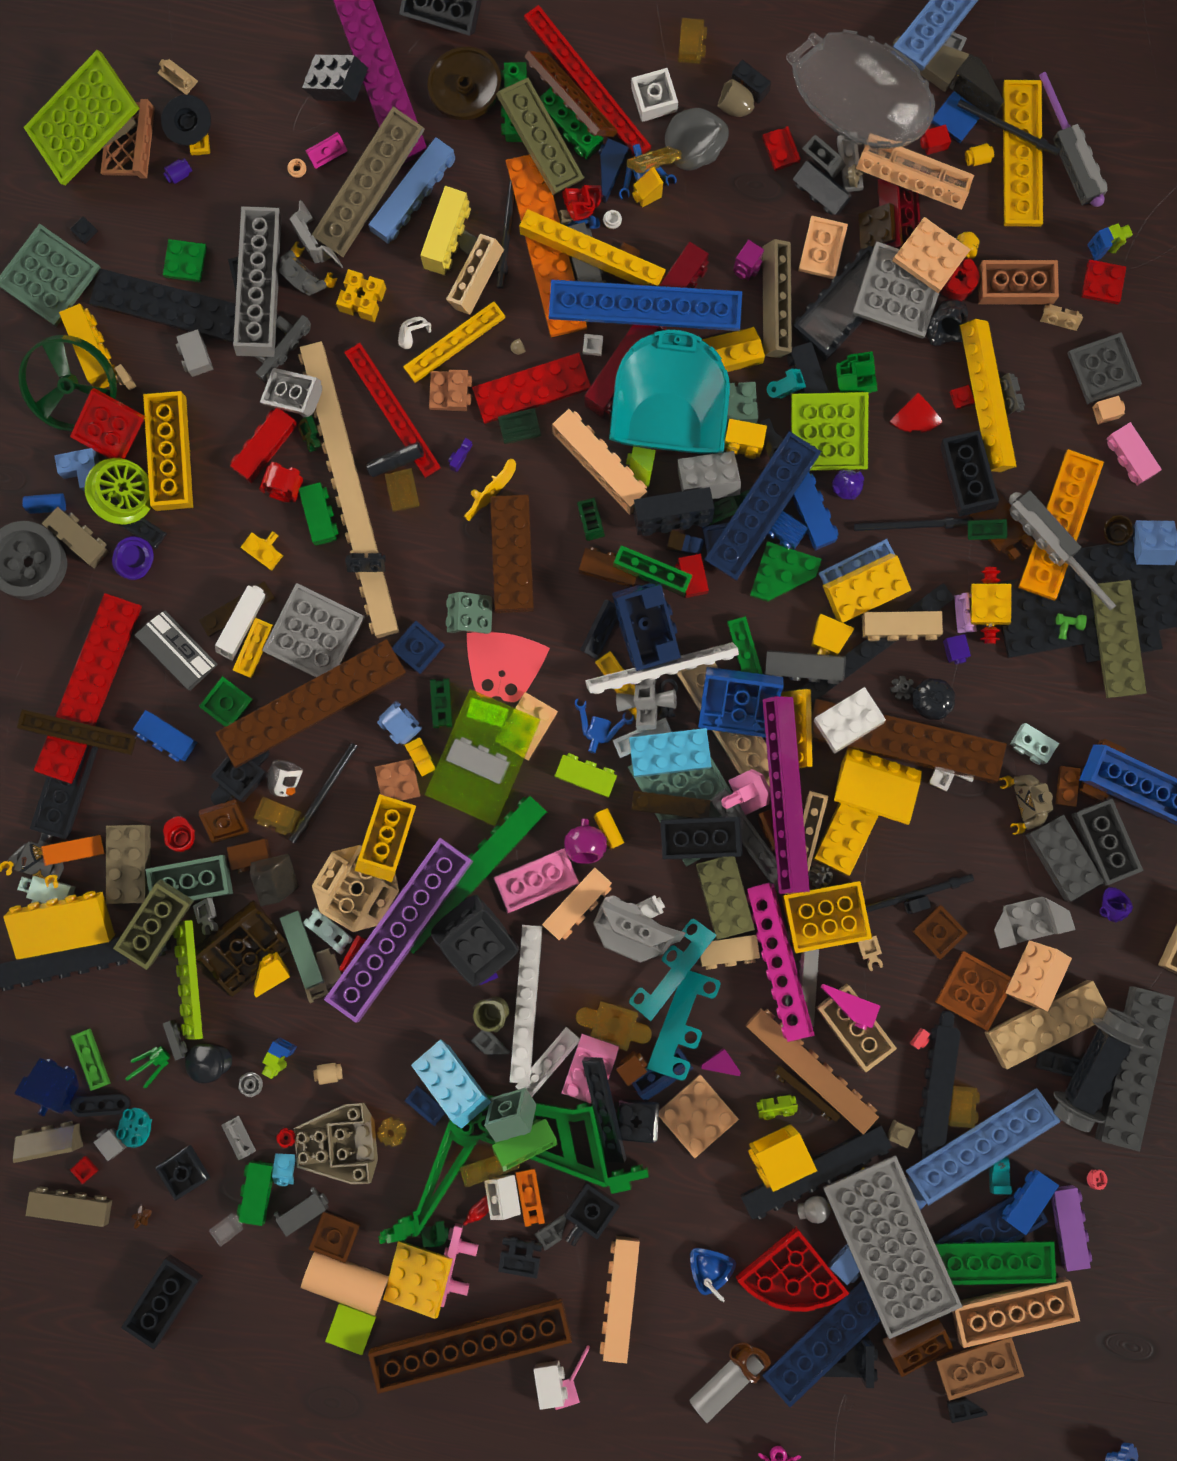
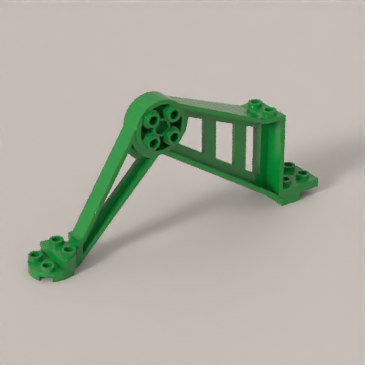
M485 1093L489 1099L495 1097L493 1095H488L487 1093ZM587 1102L578 1104L577 1109L536 1103L533 1122L536 1120V1116L556 1119L564 1157L544 1151L530 1159L602 1187L610 1186L611 1194L631 1190V1181L649 1177L648 1167L643 1168V1164L632 1166L631 1170L624 1172L623 1168L613 1170L611 1172L612 1175H609L593 1105L590 1106ZM489 1105L468 1123L470 1126L469 1131L465 1129V1126L461 1129L449 1120L418 1209L413 1211L414 1219L412 1215L401 1217L392 1228L381 1231L378 1236L379 1244H383L386 1241L387 1243L405 1240L408 1236H411V1233L412 1237L418 1236L479 1140L495 1144L494 1139L484 1126V1120L487 1115H484L483 1111L488 1110ZM569 1121H585L595 1169L577 1163ZM476 1123H478L480 1130L486 1131L483 1134L472 1135L476 1130ZM452 1140H454L459 1145L464 1146V1148L434 1193Z

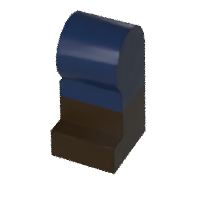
M672 530L667 550L687 555L702 554L705 541Z

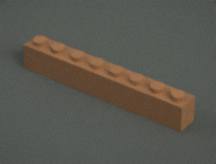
M760 1008L745 1026L864 1135L879 1118L875 1114L877 1109L869 1102L864 1104L861 1101L862 1096L855 1089L851 1092L846 1087L848 1083L840 1075L836 1078L832 1074L833 1069L826 1062L822 1065L817 1060L819 1056L813 1050L809 1049L807 1051L803 1047L804 1042L801 1039L787 1042V1038L785 1039L782 1034L783 1023L778 1024L773 1020L776 1017L768 1009L764 1011Z

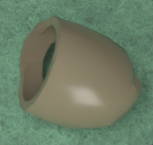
M732 79L724 84L717 107L730 116L743 117L753 111L755 107L754 98L745 86Z

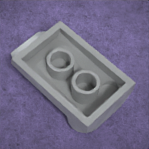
M273 368L260 403L298 413L303 417H309L314 413L322 393L321 380L316 377Z

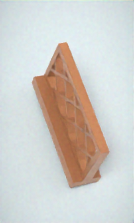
M140 99V102H136L140 108L139 113L134 117L138 124L137 131L131 136L127 132L126 134L129 138L122 145L115 140L103 148L102 175L147 178L155 107L148 99ZM133 141L135 149L128 153L125 148ZM116 142L119 147L111 154L109 148ZM124 151L127 156L121 162H118L115 157ZM131 159L133 162L132 170H125L123 166ZM114 160L117 165L112 170H107L108 163Z

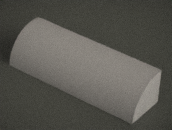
M791 946L811 1024L814 1027L819 949L795 953L793 946ZM788 995L786 997V1004L791 1006L793 999ZM794 1014L790 1018L793 1025L798 1023V1018Z
M755 1354L748 1357L746 1361L747 1369L756 1376L764 1368V1364ZM730 1360L689 1401L702 1419L708 1423L750 1381L744 1376L740 1366L735 1365Z

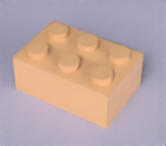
M1029 940L1005 993L1020 1002L1048 1012L1072 958L1057 949Z

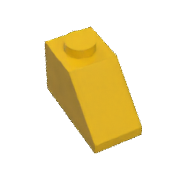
M652 167L634 184L633 198L642 207L662 198L663 181L655 167Z
M277 952L266 955L259 963L253 987L255 997L260 996L290 978L289 969Z

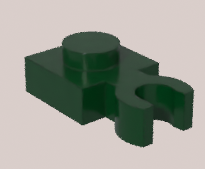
M311 415L304 417L297 424L303 442L307 441L309 452L317 451L316 448L321 447V442L316 437L318 433L317 426Z

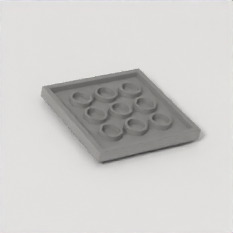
M876 241L852 314L923 339L926 335L939 293L892 261L900 249Z
M296 583L262 651L303 672L318 677L342 664L365 616Z

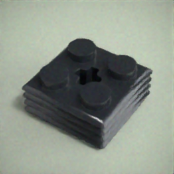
M620 1100L618 1104V1125L622 1140L644 1143L657 1142L659 1103ZM637 1116H639V1120H642V1123L638 1126L634 1122Z
M191 1145L155 1167L175 1201L210 1179L208 1172ZM181 1169H185L187 1171V1173L185 1174L186 1177L184 1175H179Z

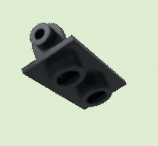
M350 553L345 558L347 572H386V556L382 555V553H368V558H365L364 553Z

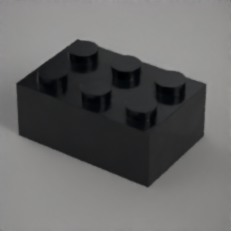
M315 55L302 89L315 100L355 102L368 67L355 55Z

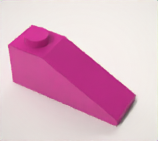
M825 984L821 985L825 993L849 1019L856 1022V1027L864 1030L867 1027L873 1028L880 1009L879 1005Z

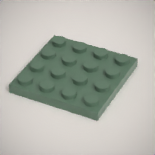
M39 224L1 273L0 288L57 327L62 320L59 312L74 305L101 267Z

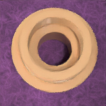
M293 159L289 162L288 172L292 177L299 178L306 173V165L301 159ZM296 167H300L299 171H294Z

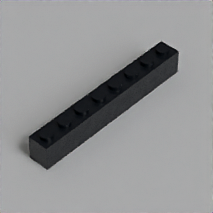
M876 1124L869 1128L864 1135L859 1133L812 1157V1161L817 1169L816 1172L774 1192L770 1187L766 1188L764 1183L741 1194L740 1197L752 1220L755 1218L756 1220L762 1219L767 1215L766 1212L772 1209L777 1211L785 1206L784 1203L791 1200V1202H794L802 1197L801 1194L807 1191L811 1193L819 1189L820 1184L824 1182L829 1184L837 1179L836 1176L842 1173L844 1175L854 1171L853 1167L859 1164L864 1166L872 1161L871 1158L877 1155L879 1157L889 1153L888 1149L892 1148V1145L882 1126Z

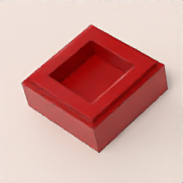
M84 1156L70 1169L81 1184H84L99 1171L87 1156Z

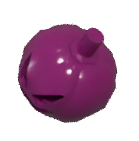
M582 819L581 826L571 829L565 836L564 848L567 856L572 861L581 864L594 863L600 860L606 852L607 839L600 829L589 826L588 819Z

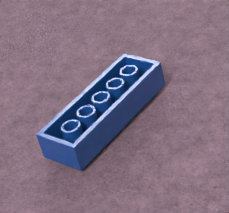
M1093 744L1080 781L1177 825V778L1107 745Z

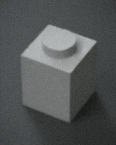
M105 1128L97 1135L98 1139L93 1142L107 1161L113 1159L126 1148L121 1140L117 1138L115 1128L110 1130Z

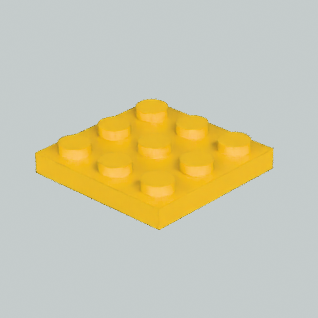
M398 1241L383 1300L434 1319L438 1318L453 1258L404 1241Z

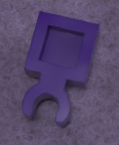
M465 438L460 449L456 453L453 452L448 462H450L451 470L458 472L466 459L467 453L473 446L472 441Z

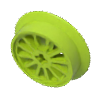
M110 458L97 463L89 471L85 480V496L92 510L102 519L114 524H131L142 519L151 509L149 478L147 473L136 463L122 458ZM119 470L123 471L122 478L120 476ZM108 471H114L115 477ZM127 472L132 474L128 480L126 479ZM105 475L111 482L102 480L101 477ZM134 478H136L139 481L136 483H130ZM100 485H104L111 488L100 490ZM140 486V488L142 489V491L137 490V489H133V488ZM108 494L106 499H104L102 495ZM133 494L141 496V501H139ZM111 497L116 498L119 501V504L113 505L111 503ZM129 499L136 504V507H131ZM125 503L126 509H121L120 507Z

